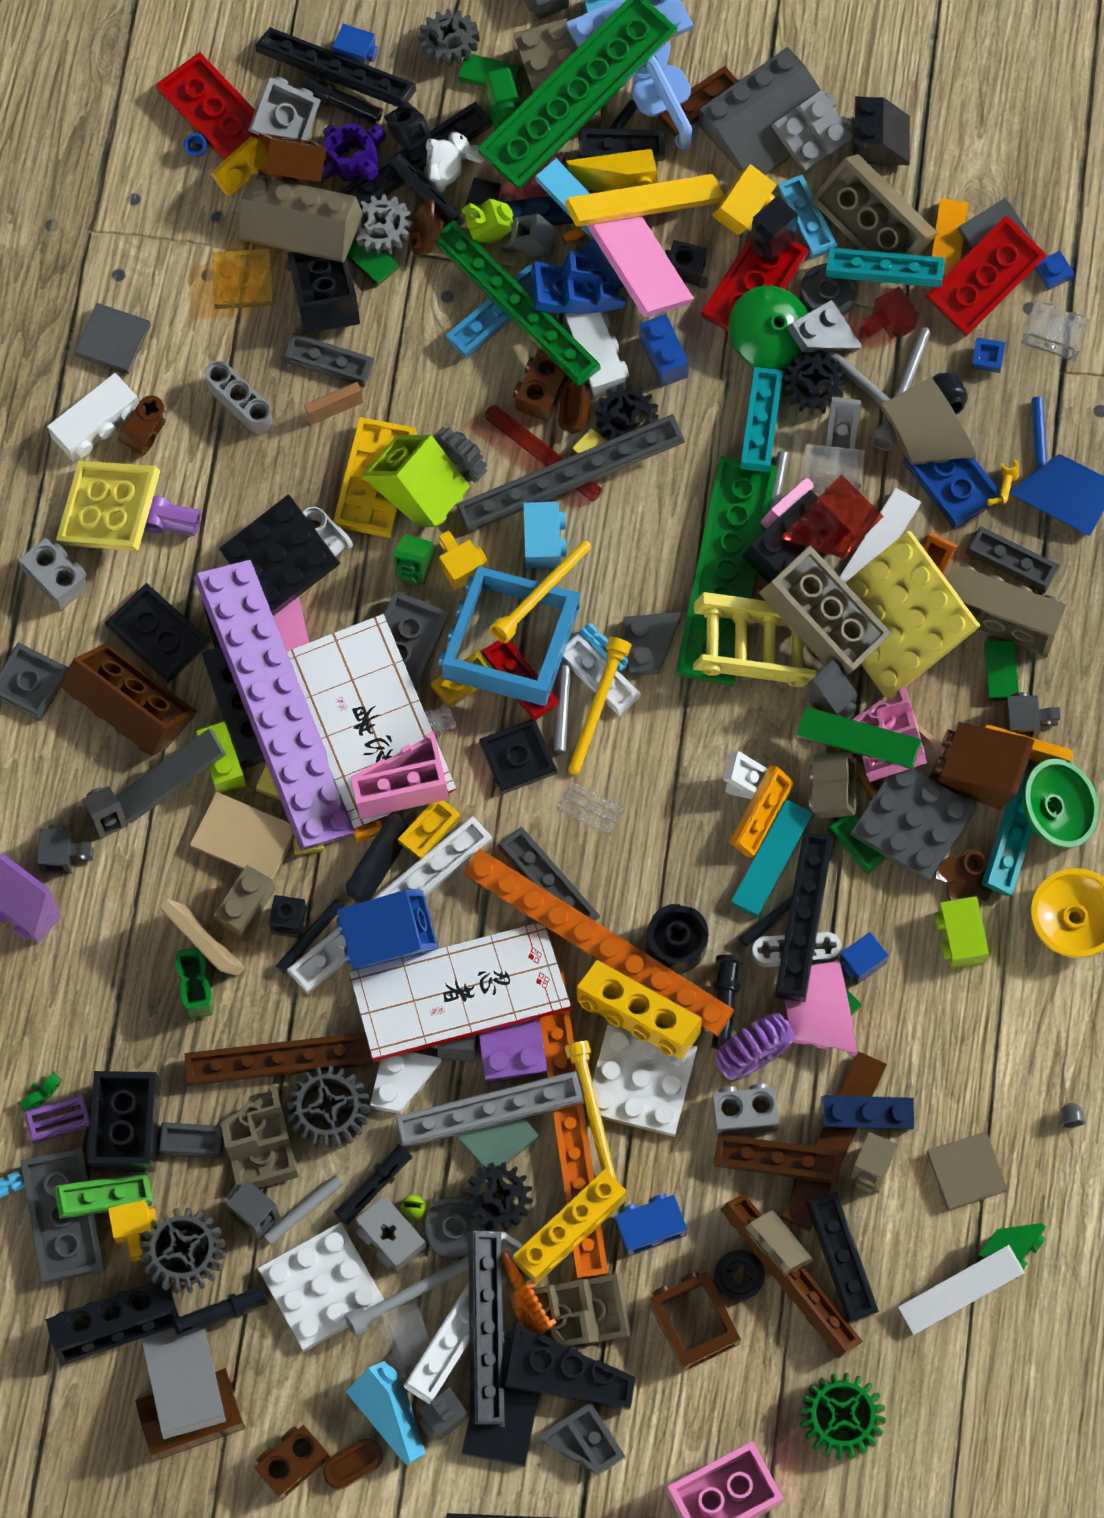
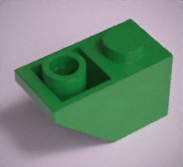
M409 535L403 536L393 554L395 574L400 581L410 585H415L416 583L425 584L434 556L433 542Z
M1038 1223L997 1229L979 1253L976 1261L979 1262L1010 1245L1024 1270L1028 1265L1024 1258L1030 1251L1036 1254L1046 1240L1042 1236L1046 1226Z

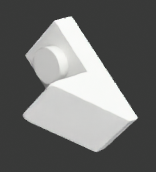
M739 751L729 752L722 779L727 782L726 793L752 799L767 768Z

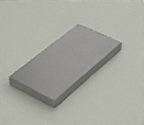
M174 1327L141 1338L163 1439L227 1422L205 1328L181 1338L177 1336Z

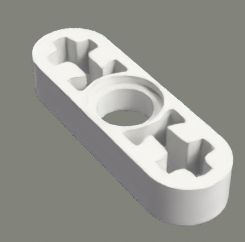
M830 932L817 934L815 948L822 947L824 941H829V945L835 946V948L831 950V954H825L824 949H815L812 964H816L818 961L830 963L839 957L841 941L837 935ZM785 935L765 936L757 939L752 949V957L755 963L762 967L780 966V952L770 953V958H764V955L758 952L762 951V946L768 945V949L771 951L779 950V944H784Z

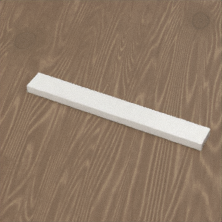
M472 816L373 899L403 890H423L426 897L473 858L479 848L483 849L491 843L493 837ZM336 928L287 969L289 975L306 994H309L347 962L344 954V948L346 947L344 935H341L338 928Z

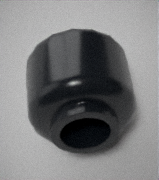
M948 372L938 373L933 376V380L940 388L955 414L960 413L968 400L967 391L960 377L955 373Z

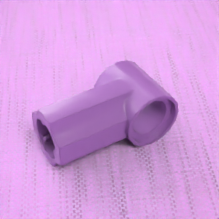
M153 496L144 530L151 533H162L163 530L195 537L199 528L201 513L200 510L173 505L167 499Z

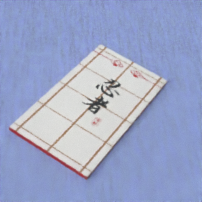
M381 614L300 647L287 650L325 747L330 771L354 830L389 817L391 813L360 819L350 777L383 758L385 760L401 752V748L408 744L410 746L426 738L425 735L432 731L384 614ZM437 743L447 791L452 793L456 790V786Z
M539 923L349 972V979L352 981L373 1062L571 1010V1002L566 993L547 928Z

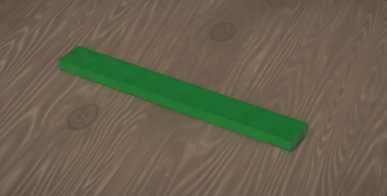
M453 220L441 230L435 245L578 386L601 370L600 363L548 312L534 310L533 297L474 241L456 221Z

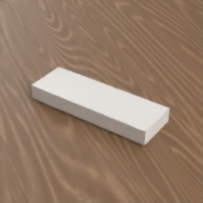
M578 633L568 642L562 662L570 666L571 670L596 693L607 660ZM616 670L605 703L620 716L641 697V693Z

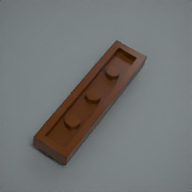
M719 1133L713 1164L715 1167L838 1184L843 1153L839 1150Z

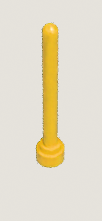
M582 541L509 616L499 617L490 625V632L498 641L502 643L510 641L516 634L517 624L591 549L590 542Z
M610 636L605 649L608 650L606 653L608 659L568 767V771L572 775H577L581 770L619 661H623L624 656L627 657L632 644L623 639Z
M586 1040L566 1045L564 1048L567 1059H571V1063L576 1066L601 1171L606 1169L616 1179L587 1063L590 1060L589 1054H591L589 1042Z

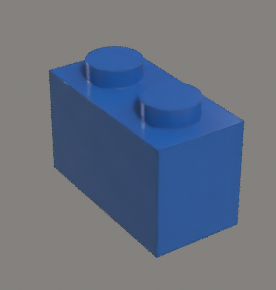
M667 314L640 323L639 340L660 386L664 387L688 378L689 361Z
M659 1194L648 1200L649 1204L638 1208L636 1204L628 1205L619 1210L620 1214L615 1215V1224L627 1257L687 1236V1227L675 1195L667 1197L666 1194Z

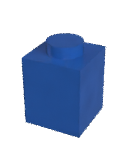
M343 23L334 42L333 52L369 65V62L375 61L378 53V46L375 44V34Z
M869 932L842 951L839 961L843 975L848 980L852 978L858 985L886 965L889 955L872 933Z

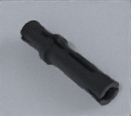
M308 75L301 82L300 86L302 87L300 88L311 91L313 97L320 99L323 105L328 106L330 104L365 119L374 125H377L381 120L383 108L337 89L336 85L332 83L328 85Z
M398 154L392 159L388 167L405 183L404 186L417 194L423 202L434 199V212L446 225L460 217L461 213L428 182L421 170L413 167L402 154Z
M398 1144L381 1164L376 1163L373 1167L375 1170L337 1210L335 1209L334 1213L348 1226L388 1183L392 1184L395 1181L394 1176L413 1159L412 1155L403 1146Z
M260 1285L238 1295L234 1293L227 1295L225 1300L173 1318L172 1323L176 1324L173 1326L177 1336L181 1338L232 1317H235V1319L243 1316V1313L267 1305L266 1293Z

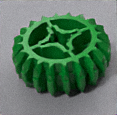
M832 1373L830 1375V1385L826 1379L821 1377L818 1381L821 1390L811 1385L809 1392L814 1398L804 1396L802 1402L810 1408L804 1407L799 1410V1415L809 1417V1419L800 1422V1427H811V1430L805 1434L804 1438L806 1440H810L813 1437L817 1438L812 1446L814 1450L819 1449L822 1444L825 1445L826 1448L823 1453L825 1457L830 1455L831 1449L836 1450V1460H841L843 1451H847L849 1460L854 1459V1448L861 1455H865L867 1450L864 1442L872 1448L875 1447L877 1442L871 1435L881 1437L883 1434V1430L875 1425H883L886 1422L885 1417L876 1415L885 1410V1405L883 1404L874 1405V1402L880 1399V1394L877 1392L869 1396L868 1392L871 1390L872 1384L867 1383L864 1388H861L859 1386L862 1379L860 1376L855 1378L854 1383H850L849 1373L843 1374L842 1382H838L836 1373ZM835 1392H847L854 1396L847 1402H838L834 1398L830 1399L827 1395ZM861 1402L866 1407L868 1413V1427L866 1430L860 1426L861 1422L855 1416V1410ZM819 1403L825 1407L824 1410L830 1416V1422L823 1431L816 1417V1409ZM852 1406L847 1417L851 1421L842 1420L832 1427L838 1415L834 1411L842 1413ZM840 1430H845L852 1435L855 1434L857 1438L849 1441H839L831 1438V1436Z

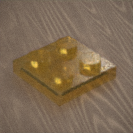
M270 249L212 252L215 309L273 306Z

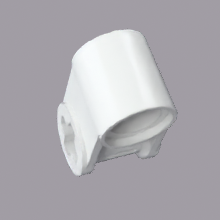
M309 507L303 511L309 521L316 520L321 523L315 529L335 556L344 549L353 547V543L348 535L322 509Z

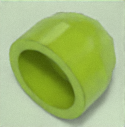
M417 1195L406 1196L400 1204L401 1214L409 1221L421 1219L425 1214L423 1199ZM405 1204H420V1209L405 1207Z

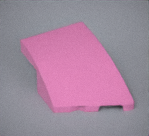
M905 686L898 690L897 695L887 702L878 701L869 710L862 712L852 719L921 739ZM922 742L914 767L927 763ZM862 755L869 782L908 770L905 767Z
M840 961L812 965L806 1002L784 999L785 1017L795 1034L793 1042L804 1045L812 1044L817 1048L825 1050L828 1047L845 1050L848 1055L855 1056L857 1055V1047Z

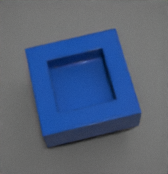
M1061 251L1045 257L1035 267L1047 290L1059 286L1074 277V272Z
M976 338L971 368L1000 373L1005 342Z

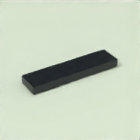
M838 1192L807 1201L806 1204L847 1322L878 1313L879 1310Z

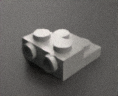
M268 77L263 80L254 104L256 109L248 131L258 136L260 132L307 140L321 100L313 97V93L305 88L296 89L289 86L288 81L281 77Z
M822 90L814 93L771 124L802 172L853 138L850 133L853 129L851 123L844 116L840 118L834 109L837 106L835 99L828 92L824 94Z

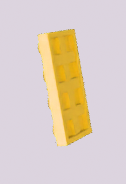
M359 417L333 520L341 529L387 538L392 537L398 508L362 477V474L396 435H417V428Z

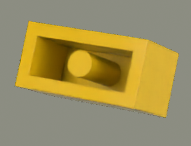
M749 164L738 174L711 216L737 236L746 229L750 232L752 230L753 217L761 208H764L774 199L775 196L772 192L777 184Z

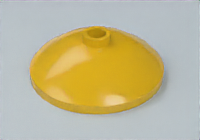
M1069 868L1050 875L1039 885L1031 903V921L1037 936L1048 948L1060 955L1071 958L1091 957L1104 951L1103 876L1087 869ZM1076 915L1080 922L1072 923L1069 920V916Z

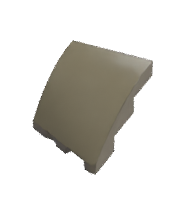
M932 377L882 403L881 410L897 431L896 443L911 465L926 464L927 462L943 463L948 462L949 459L967 458L968 461L976 459V453L964 428Z
M275 1083L270 1085L268 1092L252 1103L250 1100L242 1106L238 1113L232 1114L221 1122L225 1149L232 1163L236 1185H243L248 1180L255 1187L261 1188L299 1177L278 1087Z
M774 1211L767 1212L745 1226L746 1233L761 1252L770 1257L785 1277L792 1271L795 1273L802 1266L805 1268L814 1261Z
M621 1273L533 1289L535 1292L533 1296L538 1297L537 1302L542 1304L541 1309L545 1310V1315L549 1317V1321L552 1319L556 1321V1324L550 1329L553 1338L557 1343L565 1347L632 1336Z

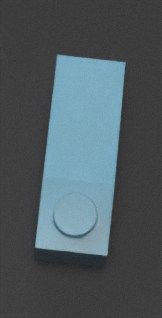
M385 1361L369 1367L346 1393L407 1466L422 1458L426 1452L407 1391L403 1387L404 1384L398 1378L395 1369Z

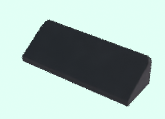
M391 812L346 884L347 895L360 903L371 900L403 849V846L398 843V838L409 826L396 812Z

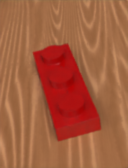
M496 641L482 650L483 656L495 670L538 680V674L511 641L508 643ZM552 692L546 707L516 699L533 721L558 707L559 700Z

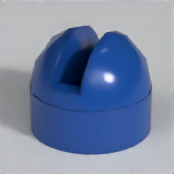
M192 133L186 137L184 148L190 156L199 158L207 152L208 143L201 134ZM193 143L202 147V149L199 151L190 147V145Z

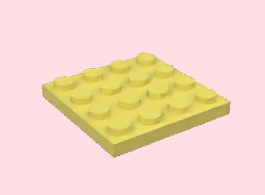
M906 531L845 582L892 633L861 663L879 690L888 699L896 696L898 690L904 686L907 687L980 627V624L911 531Z

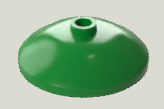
M776 286L753 288L736 301L730 312L728 330L731 343L738 355L753 367L786 370L788 365L793 366L795 357L801 360L804 357V353H806L801 351L786 327L808 314L807 309L795 295L783 288ZM774 319L780 322V328L774 325Z
M1063 759L1045 760L1035 765L1029 771L1023 784L1022 804L1025 816L1034 832L1046 843L1058 848H1073L1086 842L1093 835L1099 818L1098 798L1086 774L1073 763Z

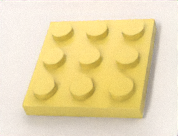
M78 461L56 542L61 546L138 551L160 470L156 466Z

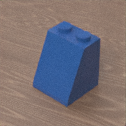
M403 890L337 909L339 915L336 919L337 927L341 935H344L346 942L344 954L348 964L352 965V969H362L439 949L423 890Z

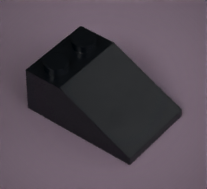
M296 252L287 253L303 334L360 324L357 296L347 257L345 262L341 263Z

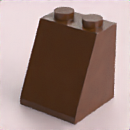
M958 722L952 730L948 729L944 735L942 746L945 747L942 757L938 756L933 767V773L936 774L934 781L952 792L1001 810L1018 793L1035 740Z

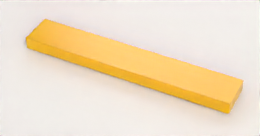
M709 174L568 197L564 204L575 226L579 227L720 203L724 194L714 175Z

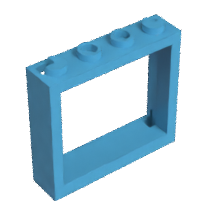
M478 566L475 576H469L465 589V593H468L466 600H461L458 605L456 617L459 618L458 622L450 627L447 641L450 642L448 649H442L438 665L442 666V679L546 707L580 610L581 593L554 586L538 602L562 609L538 680L536 681L456 659L482 588L525 599L541 583Z

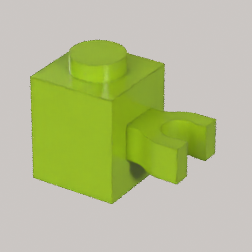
M489 198L478 207L469 203L462 208L467 221V227L474 241L492 245L509 234L513 229V212L506 203Z

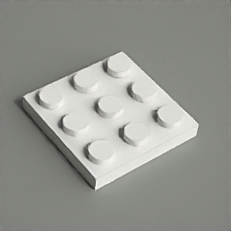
M607 1025L592 1082L601 1119L675 1137L697 1046L692 1045L684 1058L680 1060L674 1056L670 1057L663 1054L657 1046L648 1041L642 1042L638 1040L630 1031L624 1028Z
M341 1222L258 1268L303 1352L348 1328L344 1318L345 1313L355 1308L358 1310L364 1308L366 1310L384 1300Z

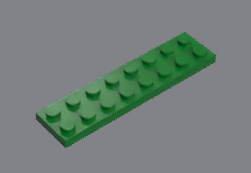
M626 0L478 147V153L520 190L677 33L678 28L648 0Z
M720 456L675 676L734 687L736 675L721 673L719 675H706L703 671L693 670V663L702 654H706L707 618L701 614H694V602L704 592L752 599L757 571L742 555L765 532V527L760 522L769 512L777 466L770 465V472L740 469V459ZM722 617L719 618L718 656L735 658V622L732 619Z

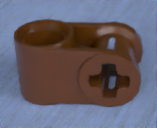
M153 395L142 398L130 418L122 426L118 434V441L145 455L152 447L155 438L167 420L162 400Z

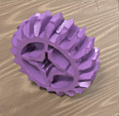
M773 1013L768 1014L764 1018L761 1017L754 1023L752 1022L747 1027L742 1028L741 1031L727 1040L724 1045L720 1046L716 1052L714 1060L718 1064V1069L731 1081L742 1079L759 1070L772 1060H775L793 1042L795 1034L791 1029V1025L781 1014Z

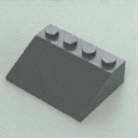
M786 47L700 108L698 126L740 172L751 164L766 176L792 157L771 124L821 89L807 67L789 47Z

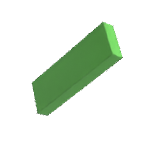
M147 1173L57 1185L54 1188L60 1219L109 1212L108 1208L143 1200L146 1201L148 1206H151L153 1203Z

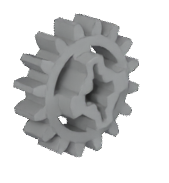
M383 194L381 200L378 201L375 196H371V203L369 204L365 201L361 202L363 217L355 234L357 245L362 246L365 244V249L368 253L374 248L379 256L384 249H387L389 254H392V247L394 246L402 249L401 241H409V232L413 231L411 212L407 211L406 204H399L395 196L391 201H387L386 194Z

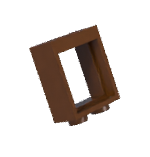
M694 1271L681 1278L682 1283L673 1288L670 1285H665L652 1293L654 1297L650 1298L649 1302L683 1372L739 1346L741 1338L707 1271L700 1275L698 1271ZM703 1285L726 1332L685 1352L662 1305Z

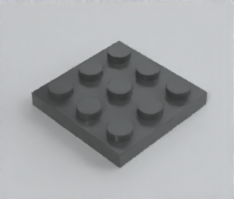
M908 769L889 775L852 830L851 836L929 883L938 866L944 860L975 812L976 806L916 769Z

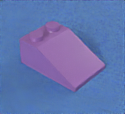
M2 853L0 855V922L5 923L8 920L15 926L13 930L22 939L28 941L31 938L39 944L62 917L50 889Z
M539 1018L479 1034L485 1083L547 1075Z

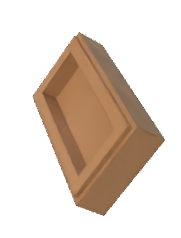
M355 382L304 405L305 413L310 426L363 403L362 390L358 382Z

